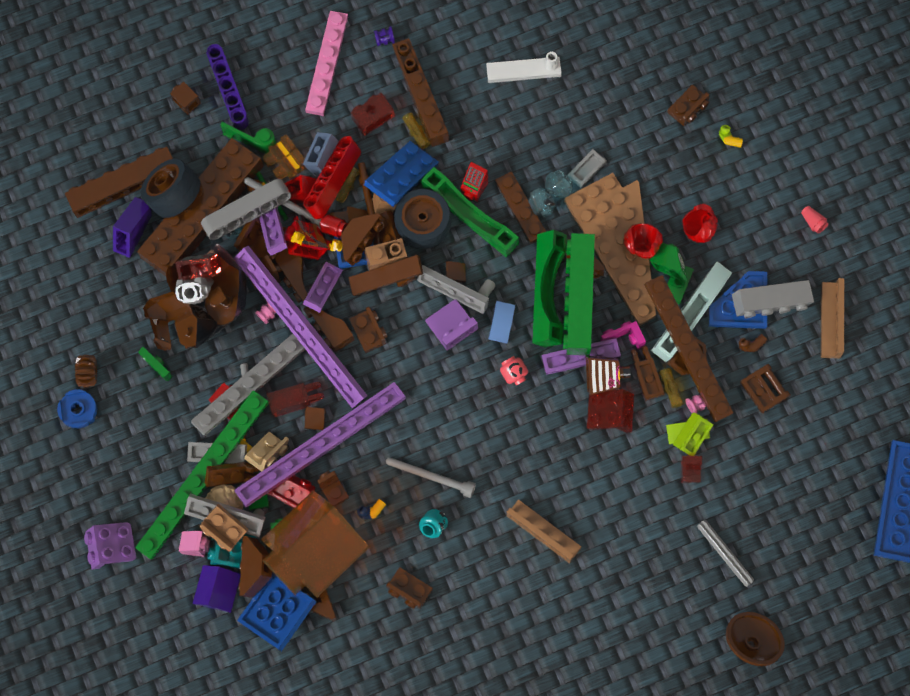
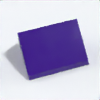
M203 565L193 604L231 613L241 574L218 566Z

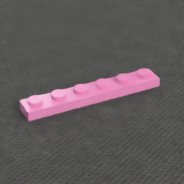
M330 11L305 109L306 113L324 116L348 21V14Z

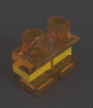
M286 134L280 138V142L274 146H269L270 151L263 156V160L268 167L276 162L279 164L277 168L272 170L277 179H283L286 176L290 179L306 169L303 165L305 158Z

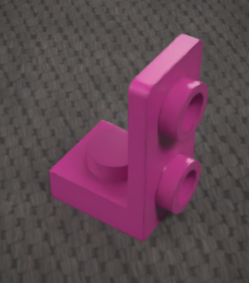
M637 321L623 323L620 326L621 328L616 330H606L600 341H605L630 333L628 335L632 345H636L637 349L642 348L646 343Z

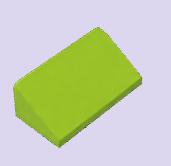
M693 412L673 445L689 456L694 457L714 424Z

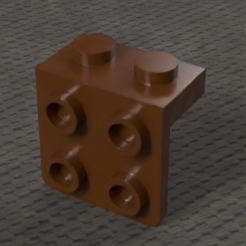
M258 217L244 225L234 243L239 252L246 246H249L259 260L266 255L273 260L277 253L274 255L268 253Z

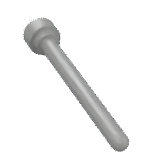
M249 177L244 180L245 184L255 190L263 186ZM290 200L281 204L295 213L304 216V218L311 221L310 223L318 225L319 229H321L319 226L321 219H314L307 210Z
M390 457L386 459L387 465L461 490L460 492L463 493V496L471 498L476 487L474 482L464 481L462 483Z

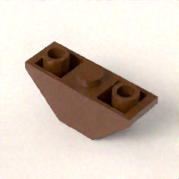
M375 213L353 218L341 233L344 260L350 265L354 266L355 263L360 261L365 248L372 244L373 238L383 229L386 220L380 214Z
M243 536L239 596L253 598L272 577V556L257 538Z

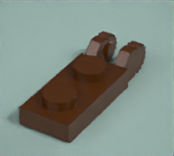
M643 346L644 361H639L638 353L635 349L631 350V355L645 401L664 396V390L653 358H651L647 346Z
M244 462L207 466L205 485L210 487L247 482L257 475L253 472H258L259 469L250 463Z

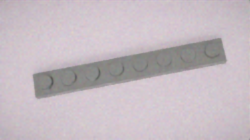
M294 334L290 335L193 418L191 423L206 436L240 407L253 390L257 392L299 356L305 348Z

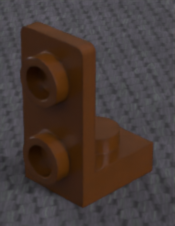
M327 471L320 476L318 483L332 508L349 499L335 471Z

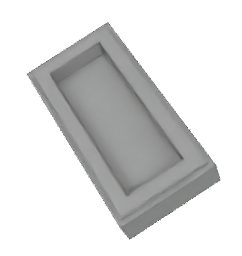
M592 149L568 174V178L582 189L606 164L607 160Z

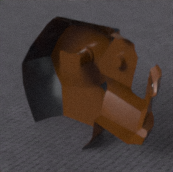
M212 239V250L207 253L213 254L212 256L197 260L184 271L167 265L166 279L171 292L149 299L143 307L145 318L150 319L155 336L153 341L158 349L164 351L171 350L168 323L172 320H175L180 343L186 349L191 347L198 348L235 321L246 306L247 283L245 273L233 257ZM197 277H210L214 280L209 295L203 302L184 304L177 300L175 294L177 280H194Z

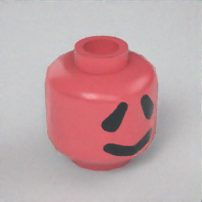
M513 356L501 363L500 372L508 384L515 383L517 386L526 380L524 376L528 374V369L521 358Z

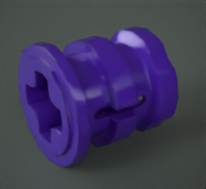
M391 26L387 30L385 28L381 29V31L374 30L377 47L380 44L388 45L389 42L395 43Z

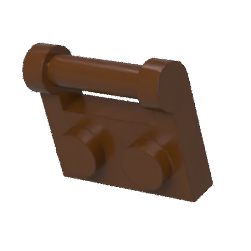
M766 364L740 381L762 414L791 396L789 391H785L771 371L772 367L770 364ZM762 375H766L779 396L775 397L761 377Z

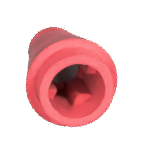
M810 206L805 207L801 212L813 232L819 234L827 228L829 224L827 218Z

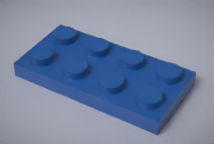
M409 141L367 178L364 186L394 207L405 194H408L421 182L433 167H438L439 161Z

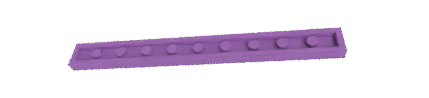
M249 246L243 248L234 257V260L352 408L357 406L368 395Z
M393 382L235 489L236 495L245 507H248L404 401L406 396L396 383Z

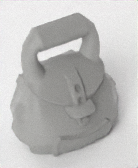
M197 277L194 280L184 281L177 280L175 288L177 300L184 304L203 302L208 297L214 280L210 277Z

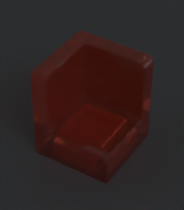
M682 456L680 460L681 483H700L702 456Z

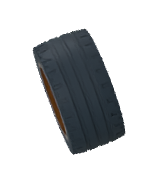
M170 159L151 171L143 182L141 197L159 216L163 218L174 217L188 208L195 200L201 186L200 179L182 160Z
M418 189L405 194L400 199L395 209L394 222L398 233L406 244L416 249H430L443 242L447 237L451 227V213L447 202L440 194L427 189Z

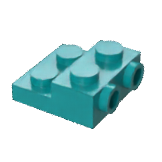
M246 533L244 534V536L257 538L256 536H252ZM211 537V540H214L213 548H209L208 559L211 560L210 564L228 568H240L243 537L234 545L230 552L222 549L217 544V541Z

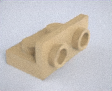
M268 432L245 455L244 459L262 472L274 464L279 455L283 456L287 452L289 438L285 437L281 441L271 432Z

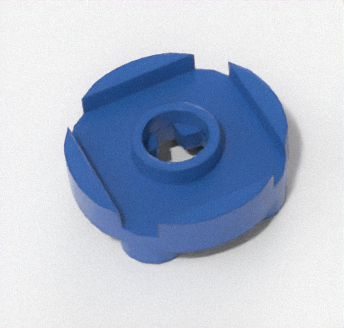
M80 389L71 390L59 401L57 407L58 416L68 427L76 429L86 427L95 420L97 414L96 401L86 391ZM77 404L82 407L80 413L73 411Z

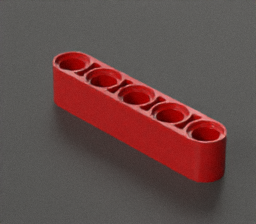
M345 136L340 139L304 201V207L314 219H321L326 215L361 154V149L351 136Z

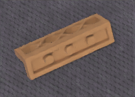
M838 278L836 283L822 282L821 358L840 359L844 353V278Z
M520 500L507 511L508 518L569 564L581 549L579 544Z

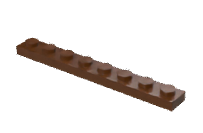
M663 275L646 282L644 286L714 422L733 414Z

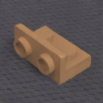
M220 504L215 506L200 525L205 535L215 539L222 549H226L229 552L248 531L245 525Z

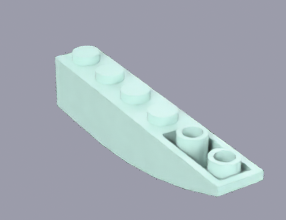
M719 262L714 264L681 309L691 331L732 274ZM667 329L651 349L654 354L665 362L670 360L677 351Z

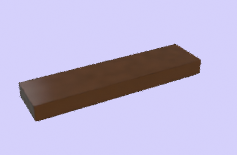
M415 255L351 276L349 281L353 296H358L424 273L420 256Z

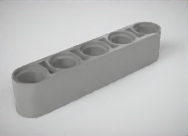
M275 179L206 216L201 221V225L209 239H219L287 202L291 197V193L282 179Z

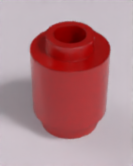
M331 215L323 217L319 224L323 233L337 238L341 237V233L348 225L345 220Z

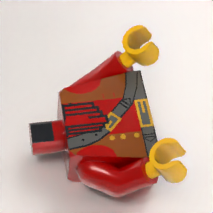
M302 215L296 216L293 219L294 222L285 230L284 237L287 241L288 254L319 260L327 250H337L339 252L342 250V241L333 239V241L326 240L318 225L306 222Z

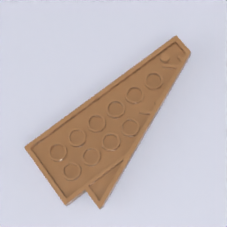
M611 173L565 197L564 202L583 234H595L594 252L635 321H637L638 326H641L656 317L655 305L644 286L646 282L651 280L649 259H642L636 254H631L623 243L624 234L632 225L644 223L639 181L636 180L622 188L614 173Z

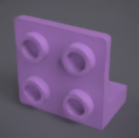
M456 299L425 320L447 351L478 330L476 320L468 316Z

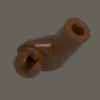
M762 334L754 341L741 338L739 340V348L744 352H756L767 342V338Z

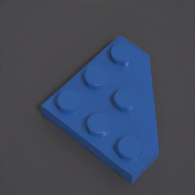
M746 272L740 280L724 292L718 300L713 302L709 306L708 327L766 329L767 316H762L761 313L751 318L737 317L732 294L739 289L767 286V272Z

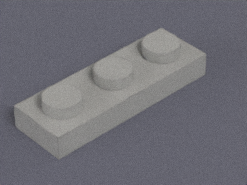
M188 442L187 462H199L213 443ZM238 444L225 463H246L244 458L247 454V445Z

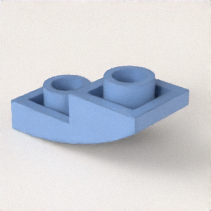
M496 301L488 337L489 340L508 343L515 309L514 304Z

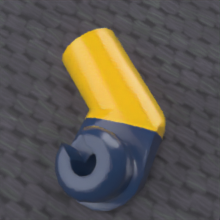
M378 499L373 507L359 506L357 514L362 519H374L380 514L386 504Z

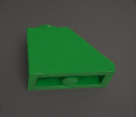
M662 242L659 250L650 258L651 264L655 270L686 282L687 275L684 261L678 247Z

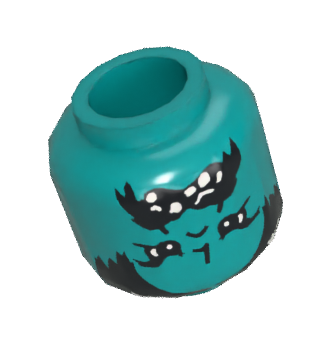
M437 509L427 511L419 522L421 532L429 538L439 537L448 525L445 514Z

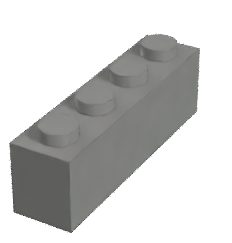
M809 280L739 289L732 294L737 317L744 316V318H751L760 313L762 316H767L775 311H779L782 314L790 312V309L803 311L808 309L810 304L814 303Z

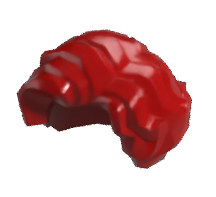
M706 204L695 206L682 220L685 234L696 243L710 241L718 227V218L715 216L712 207Z
M646 223L632 225L623 238V243L629 252L636 254L642 259L652 258L663 242L661 232L656 227Z

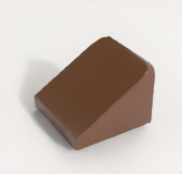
M446 261L447 277L458 283L466 282L465 263Z
M306 407L305 429L324 430L326 410L324 408Z

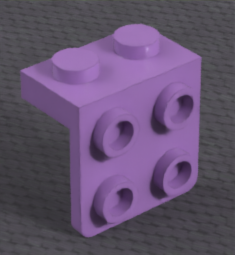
M130 523L93 525L85 532L84 541L88 545L89 551L87 558L92 570L100 569L105 564L129 562L136 559Z

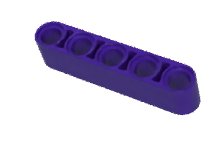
M212 44L206 51L232 124L234 128L243 130L249 124L245 108L222 47L218 44ZM214 54H220L218 57H212ZM225 69V72L218 73L219 70ZM226 85H232L229 89H224ZM232 101H238L235 105H230ZM244 117L241 121H236V118Z

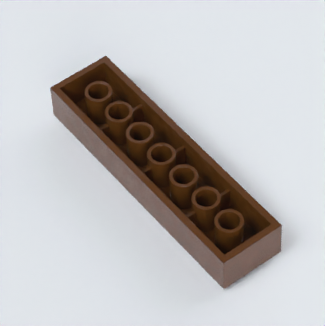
M231 138L200 175L201 186L195 200L180 214L165 218L137 251L141 259L165 277L167 265L180 269L186 261L180 260L190 256L207 236L201 225L203 218L237 200L246 189L245 178L254 179L256 174L264 167L261 158Z

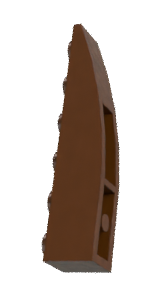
M410 39L392 44L431 147L449 142L448 130Z

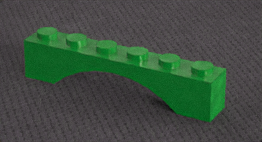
M435 167L421 180L423 189L440 194L447 202L450 212L506 258L519 245V237L478 209Z
M556 230L537 234L532 343L545 348L560 345L563 341V325L555 310L553 291L557 270L566 254L567 234Z

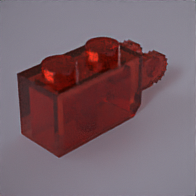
M320 382L307 385L302 383L268 393L267 397L273 416L277 417L311 406L310 403L322 400L324 398L323 393L308 396L307 393L320 388Z

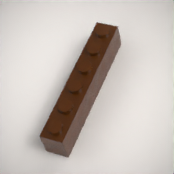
M168 147L158 148L154 153L140 156L132 163H125L114 171L105 172L99 178L90 179L79 187L70 188L65 195L73 213L79 218L140 190L143 182L153 169L161 163L173 159Z

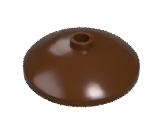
M755 612L739 613L727 625V643L733 653L744 662L755 666H768L778 661L783 654L785 646L783 635L777 625L764 615Z

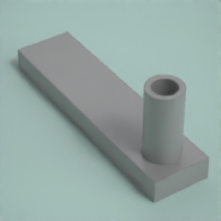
M422 265L424 274L418 276V282L454 300L456 299L458 302L482 314L485 313L489 301L488 296L495 288L493 281L487 279L479 291L476 292Z
M190 494L188 496L184 511L185 515L204 520L215 506L220 504L248 528L246 534L260 537L266 518L262 509H256L251 513L197 495Z

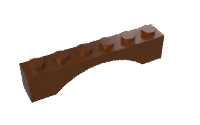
M288 248L277 253L273 265L278 273L282 272L285 276L283 281L288 288L292 287L295 291L293 296L296 301L303 303L308 295L303 280L304 263L300 256L288 254ZM305 306L303 311L308 318H313L315 321L313 324L314 328L319 334L323 333L325 336L323 340L329 348H333L337 352L354 341L353 334L342 319L335 318L322 310L319 313Z

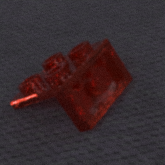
M624 389L609 390L593 395L589 394L587 429L617 428L625 433L632 432L634 394Z

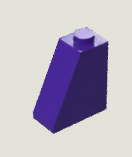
M135 197L113 225V251L128 258L132 256L152 216V209L144 200Z

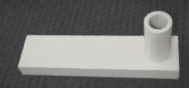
M555 52L547 53L546 58L486 63L488 83L561 77L560 57H557Z

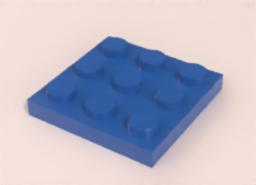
M272 572L271 579L253 597L237 621L282 652L316 601Z

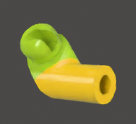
M722 125L719 130V136L724 144L741 148L743 139L733 137L730 132V126Z

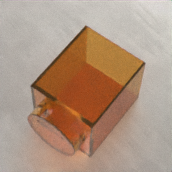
M314 490L261 539L272 551L262 562L294 596L306 587L315 597H318L370 548L338 510Z

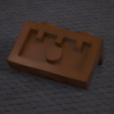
M691 85L667 110V113L681 125L685 126L688 122H693L697 117L696 113L700 109L703 111L708 106L710 94L706 92L704 95L694 85Z
M368 306L366 311L349 318L365 354L386 344L385 338L387 334L383 326L379 328L377 324L379 318L375 310L371 311Z
M400 567L390 583L388 582L386 585L390 595L397 599L399 596L406 600L404 603L412 609H415V607L421 609L433 590L432 587Z

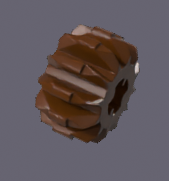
M78 356L75 364L77 385L83 387L95 386L98 372L95 356Z

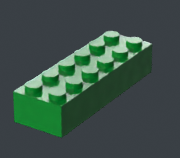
M571 233V239H567L566 255H570V258H566V274H569V277H566L565 293H569V296H565L564 311L568 312V315H564V330H567V334H564L563 349H567L566 355L585 356L590 355L595 234Z

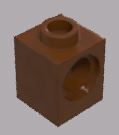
M184 81L176 85L170 93L173 101L187 115L201 104L198 95Z

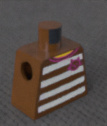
M585 355L587 392L590 395L620 388V378L631 377L630 366L620 367L617 358Z

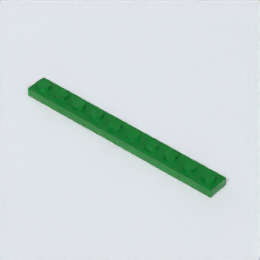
M254 390L250 393L135 547L137 550L151 560L155 557L185 517L184 511L188 496L190 494L200 496L207 487L205 485L207 466L221 465L226 462L270 403Z

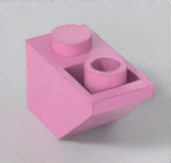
M182 531L179 552L185 555L205 557L206 552L210 548L208 537L202 531Z

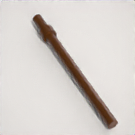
M361 162L358 163L359 183L363 188L368 215L375 214L371 190L364 186L365 180L370 176L367 175L365 163ZM379 232L373 238L374 245L382 243Z

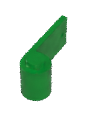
M224 122L220 124L223 135L230 139L234 138L265 154H270L276 150L277 142L270 129H261L255 137H252Z

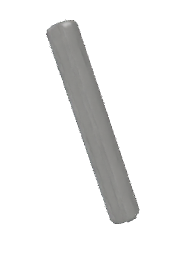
M706 520L700 522L697 526L698 529L744 586L747 587L753 583V577Z

